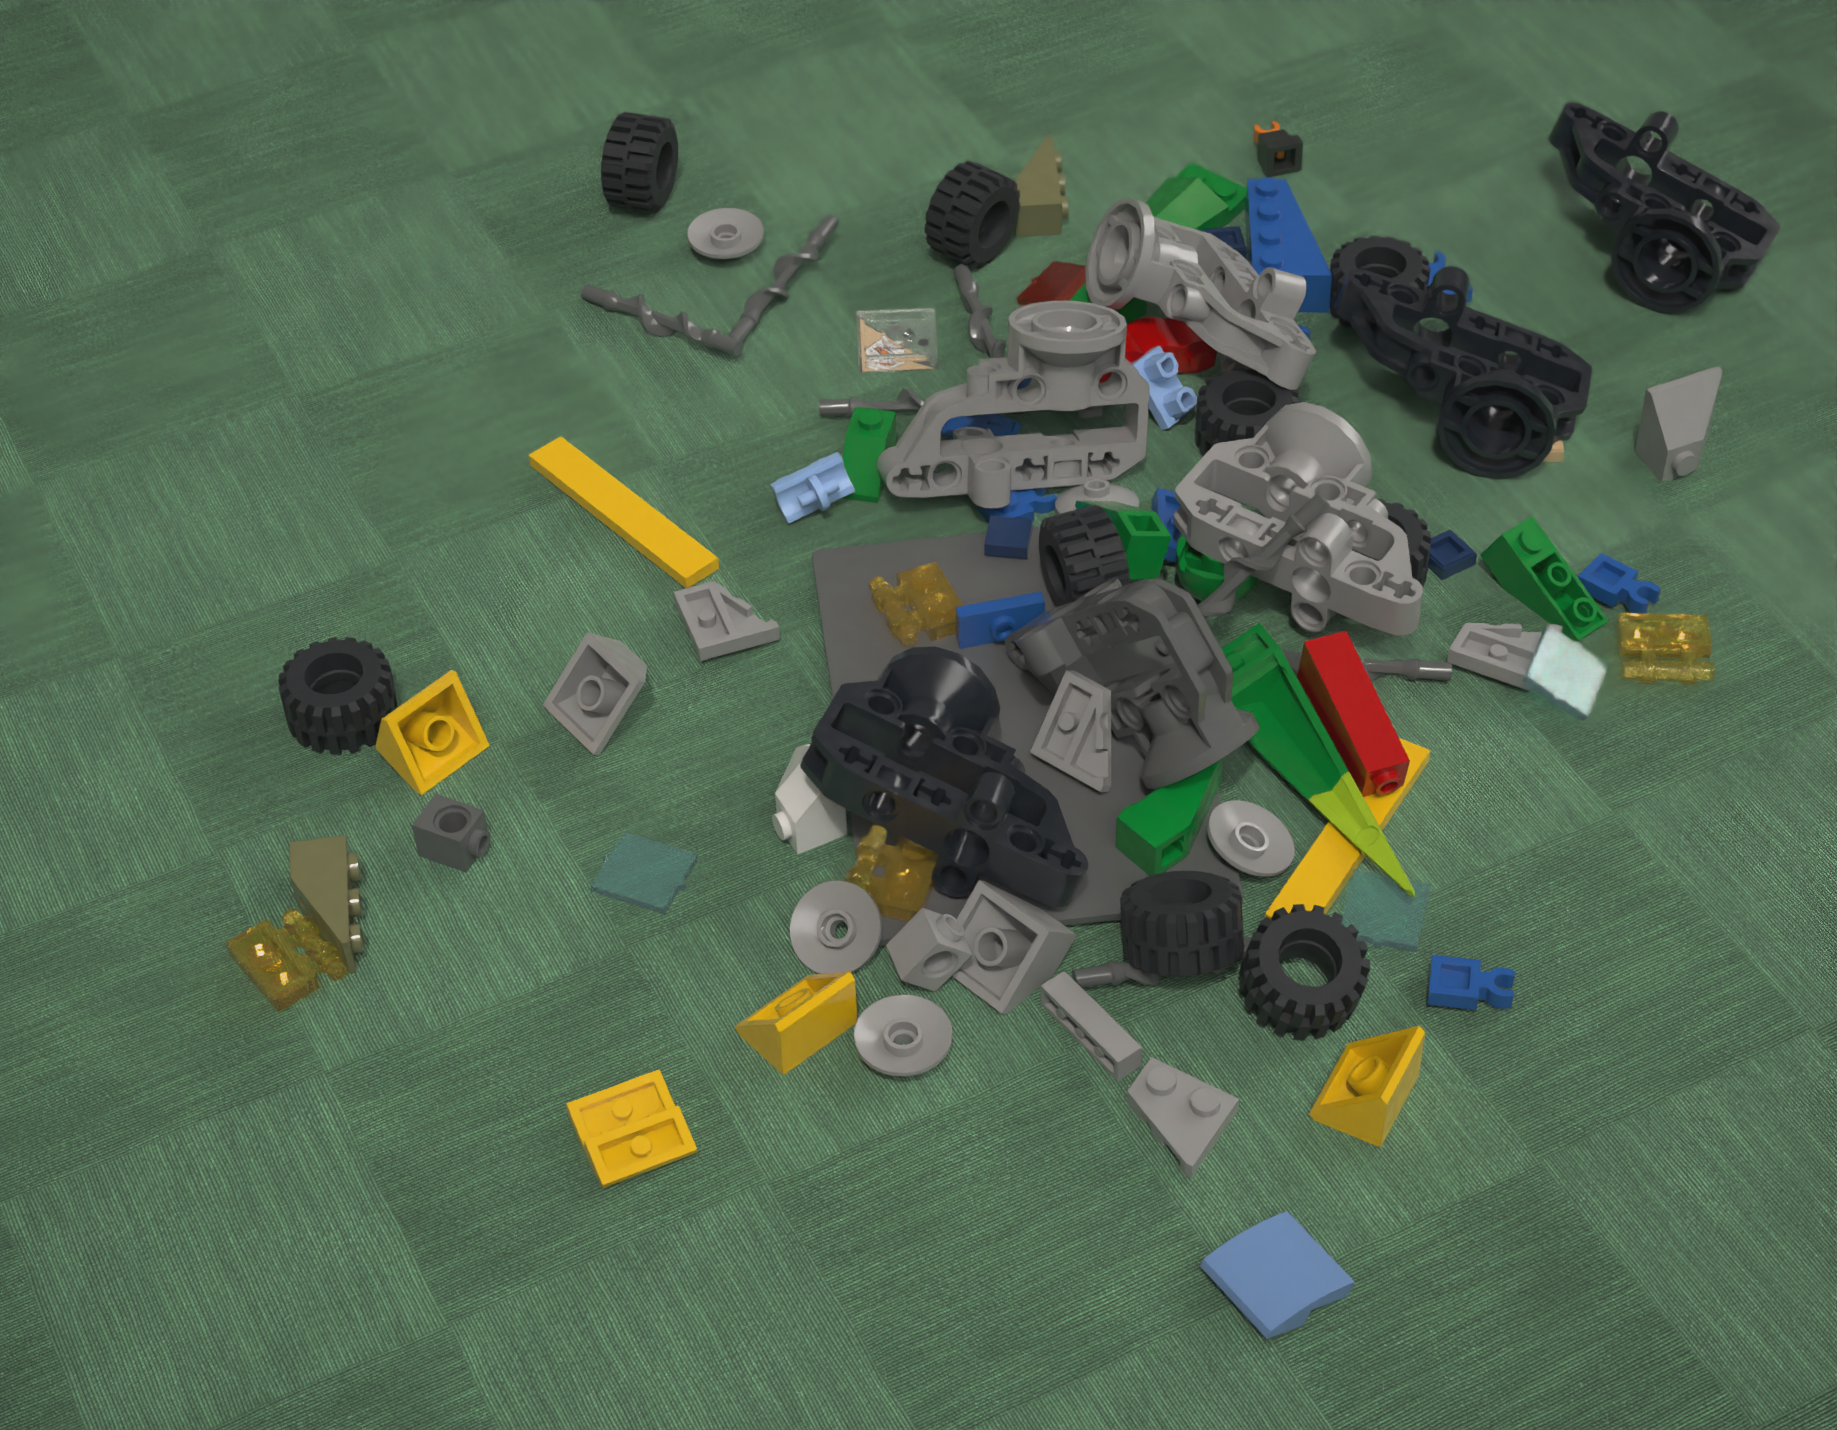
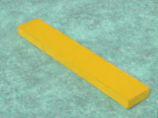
M562 436L529 454V462L532 468L683 587L689 588L719 569V559L717 556Z
M1401 738L1399 739L1410 760L1404 786L1399 787L1390 794L1378 795L1376 793L1363 797L1382 831L1430 760L1431 750ZM1329 821L1266 911L1265 917L1271 919L1274 911L1283 907L1290 913L1293 905L1304 904L1306 911H1312L1314 905L1325 907L1323 914H1327L1366 855Z

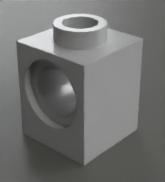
M922 908L886 944L901 981L934 992L972 956L964 938L965 931L961 923L949 914L942 915Z

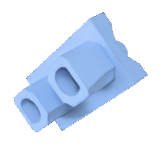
M1159 345L1151 348L1145 355L1131 363L1150 386L1149 409L1161 430L1170 428L1195 409L1197 396L1192 388L1183 387L1176 375L1179 364L1173 353H1164Z
M838 452L823 457L811 465L770 484L784 520L788 524L818 509L825 511L830 508V503L855 492L845 470L842 457Z

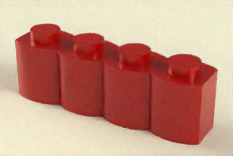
M1145 317L1127 324L1125 358L1130 363L1141 358L1151 348L1160 345L1164 353H1173L1179 364V372L1196 373L1215 365L1217 351L1205 343L1185 322L1168 317L1165 319ZM1112 372L1104 374L1100 378L1099 383L1106 382L1111 377Z

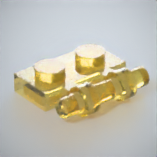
M936 561L897 573V587L887 584L885 579L880 576L873 578L869 582V588L872 591L871 599L877 610L886 614L888 618L886 623L892 635L899 637L904 645L914 644L919 637L917 632L925 631L930 641L956 634L955 607L964 605ZM909 605L912 612H909L906 609H902V607Z
M1618 613L1616 629L1620 656L1638 657L1639 659L1623 660V678H1639L1640 683H1655L1656 679H1679L1681 684H1695L1696 680L1714 679V662H1697V658H1710L1712 650L1707 615ZM1656 657L1678 658L1679 661H1656Z
M873 825L870 827L868 835L860 839L856 849L858 859L855 866L848 869L844 881L853 883L868 892L876 902L881 916L909 922L922 908L927 906L934 888L932 871L940 855L902 836L899 837L896 847L886 845L884 842L888 834L887 830L879 825ZM875 866L887 868L884 877L873 876L872 872Z
M290 909L284 913L282 922L285 926L278 930L266 919L226 942L229 955L277 1012L319 989L315 975L316 972L327 973L334 981L342 979L347 973V967L341 961L338 949L333 943L325 942L319 936V928L308 916H302L296 909ZM293 947H304L307 951L298 955L293 950Z

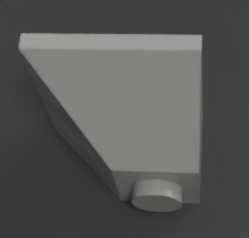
M1719 366L1646 389L1635 453L1661 482L1698 470L1710 433L1723 371Z
M587 632L544 701L543 706L593 755L599 756L644 685L647 664L622 641Z
M979 880L957 918L964 928V938L972 956L952 977L1001 1014H1008L1055 974L1077 934L1044 910L985 881Z

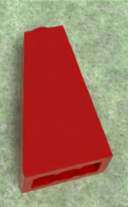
M1347 631L1304 641L1297 678L1362 796L1365 797L1376 793L1378 795H1386L1404 786L1410 760Z

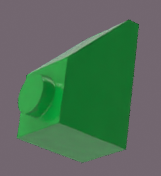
M855 407L846 431L842 457L845 470L855 492L842 499L879 503L885 483L878 472L877 461L883 451L897 444L896 412Z

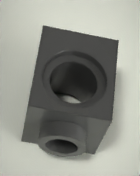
M435 794L412 825L418 856L465 873L477 857L480 858L486 853L490 843V833L487 829L484 810L439 794Z

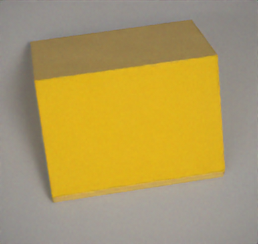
M450 670L381 719L375 749L413 790L423 795L488 748L490 744L456 671Z
M850 971L808 975L734 1027L749 1045L782 1075H785L856 1024L855 979Z
M1419 1025L1348 1043L1309 1115L1318 1123L1381 1148L1419 1076L1426 1032Z

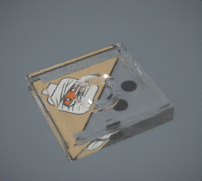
M935 308L856 311L859 373L939 369Z

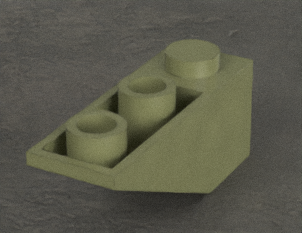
M1048 135L1015 180L1018 185L1017 189L1020 190V210L1015 225L1016 237L1062 235V219L1069 218L1068 196H1065V174L1062 173L1061 150H1054L1053 136Z
M346 835L290 842V879L298 909L348 973H356V953L364 952L361 924H355V917L363 916L361 892L359 888H354V881L362 880L359 854H350Z

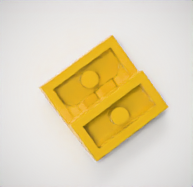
M660 1069L566 1103V1111L602 1189L697 1153V1147L679 1105L675 1106Z

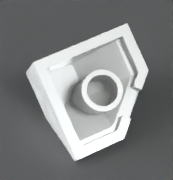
M810 744L796 747L775 792L777 813L772 815V822L777 835L781 840L788 839L797 855L847 835L846 809L825 797L800 767V763Z

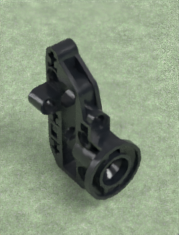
M1568 102L1564 105L1548 139L1550 144L1559 151L1568 182L1572 188L1594 204L1596 212L1602 217L1600 223L1618 232L1612 248L1611 260L1614 276L1623 291L1638 304L1660 313H1683L1700 306L1716 288H1744L1766 254V250L1781 229L1780 224L1761 203L1732 185L1670 152L1669 149L1679 131L1678 123L1670 113L1656 111L1650 114L1638 131L1634 132L1583 104ZM1650 131L1656 132L1661 139L1655 138ZM1627 156H1635L1644 160L1650 167L1652 175L1636 172L1628 163ZM1701 199L1708 201L1713 207L1705 205Z
M1447 266L1438 270L1427 292L1367 270H1351L1335 303L1336 313L1351 324L1373 359L1406 377L1409 384L1416 388L1415 395L1442 404L1437 431L1442 448L1455 464L1478 476L1493 479L1517 477L1538 467L1551 452L1554 442L1565 441L1571 438L1574 432L1576 415L1583 414L1587 407L1593 369L1589 363L1571 349L1544 335L1465 306L1470 279L1467 273L1459 267ZM1443 290H1451L1456 294H1446ZM1425 318H1437L1446 322L1450 328L1439 332L1431 331L1423 327L1419 321ZM1506 351L1515 352L1516 355H1509V354H1507V353H1505V352H1506Z
M936 646L912 647L893 656L876 681L845 683L840 686L811 736L812 743L805 753L800 767L820 792L831 801L854 814L939 854L940 856L932 871V881L940 892L951 897L965 896L970 892L980 874L1046 905L1064 907L1072 901L1088 869L1089 863L1086 856L1073 845L1057 798L1048 789L1025 774L1024 765L1014 756L1016 749L992 738L998 726L1001 708L994 685L980 667L961 654ZM965 829L976 832L984 839L971 835Z

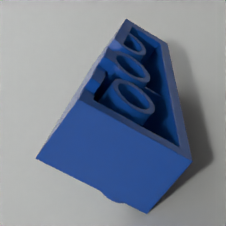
M1270 177L1247 179L1245 206L1247 261L1259 276L1268 267L1302 276L1306 281V294L1298 312L1329 313L1332 274L1286 179Z

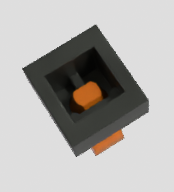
M1272 121L1271 130H1262L1258 124L1254 125L1253 139L1258 144L1257 161L1266 177L1302 171L1303 141L1298 134L1289 136L1285 129L1280 130V125L1276 121Z

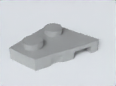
M715 581L673 592L674 604L700 661L780 639V630L777 622L772 619L768 622L763 621L753 614V606L741 598L733 597L730 595L729 590Z
M1465 623L1449 648L1447 662L1531 691L1559 643L1563 627L1548 624L1547 632H1522L1521 624L1503 623L1502 625L1494 626L1487 623Z
M1066 670L1030 753L1099 792H1109L1111 788V690L1074 670Z
M1151 1057L1127 1091V1104L1140 1120L1148 1123L1151 1128V1134L1162 1147L1167 1145L1180 1160V1170L1190 1178L1199 1169L1239 1108V1098Z

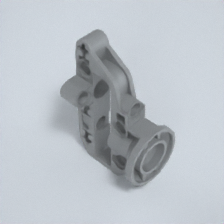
M1127 197L1120 199L1106 211L1096 228L1090 244L1085 269L1086 289L1092 303L1114 310L1121 309L1133 297L1156 303L1166 317L1185 322L1205 343L1221 353L1220 366L1222 371L1227 370L1231 372L1235 371V368L1242 367L1245 370L1254 369L1281 387L1291 390L1298 389L1316 354L1314 346L1294 321L1306 294V281L1302 276L1272 267L1264 269L1259 276L1239 252L1216 236L1153 217L1149 206L1135 198Z
M1046 301L1016 309L1008 317L1007 357L979 359V365L971 366L967 369V383L936 392L928 397L896 446L887 448L881 453L877 461V469L887 488L898 497H936L968 494L973 503L980 507L1000 508L1010 503L1011 490L1083 485L1092 479L1108 481L1116 478L1144 459L1147 446L1150 386L1139 374L1138 370L1125 358L1127 331L1125 317L1114 309L1079 301ZM1112 372L1111 377L1106 382L1099 383L1100 378L1104 374ZM1032 378L1027 387L1017 389L1021 381ZM1126 404L1125 423L1121 427L1073 430V434L1043 436L1042 433L994 436L990 429L963 427L953 431V440L940 441L941 430L945 422L958 416L1037 410L1076 411L1090 406ZM948 463L945 470L940 473H933L937 466Z
M1305 402L1285 405L1267 421L1254 438L1213 445L1176 486L1175 498L1181 506L1174 513L1173 523L1192 548L1224 564L1234 557H1253L1279 532L1290 515L1295 514L1313 496L1320 493L1330 506L1306 527L1305 532L1289 540L1279 562L1272 571L1263 572L1256 570L1251 576L1291 592V614L1295 622L1307 631L1320 632L1336 613L1393 635H1408L1418 628L1423 587L1419 581L1412 578L1407 535L1398 525L1388 519L1386 507L1375 498L1377 492L1368 489L1373 475L1371 455L1359 433L1341 416L1325 407ZM1237 501L1258 509L1264 516L1243 508L1242 504Z

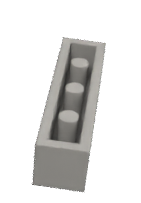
M1065 971L1041 985V1005L1117 1081L1141 1067L1142 1047Z

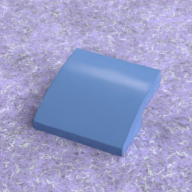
M1288 1211L1266 1219L1233 1237L1205 1257L1200 1265L1266 1339L1303 1326L1311 1310L1348 1297L1355 1283Z

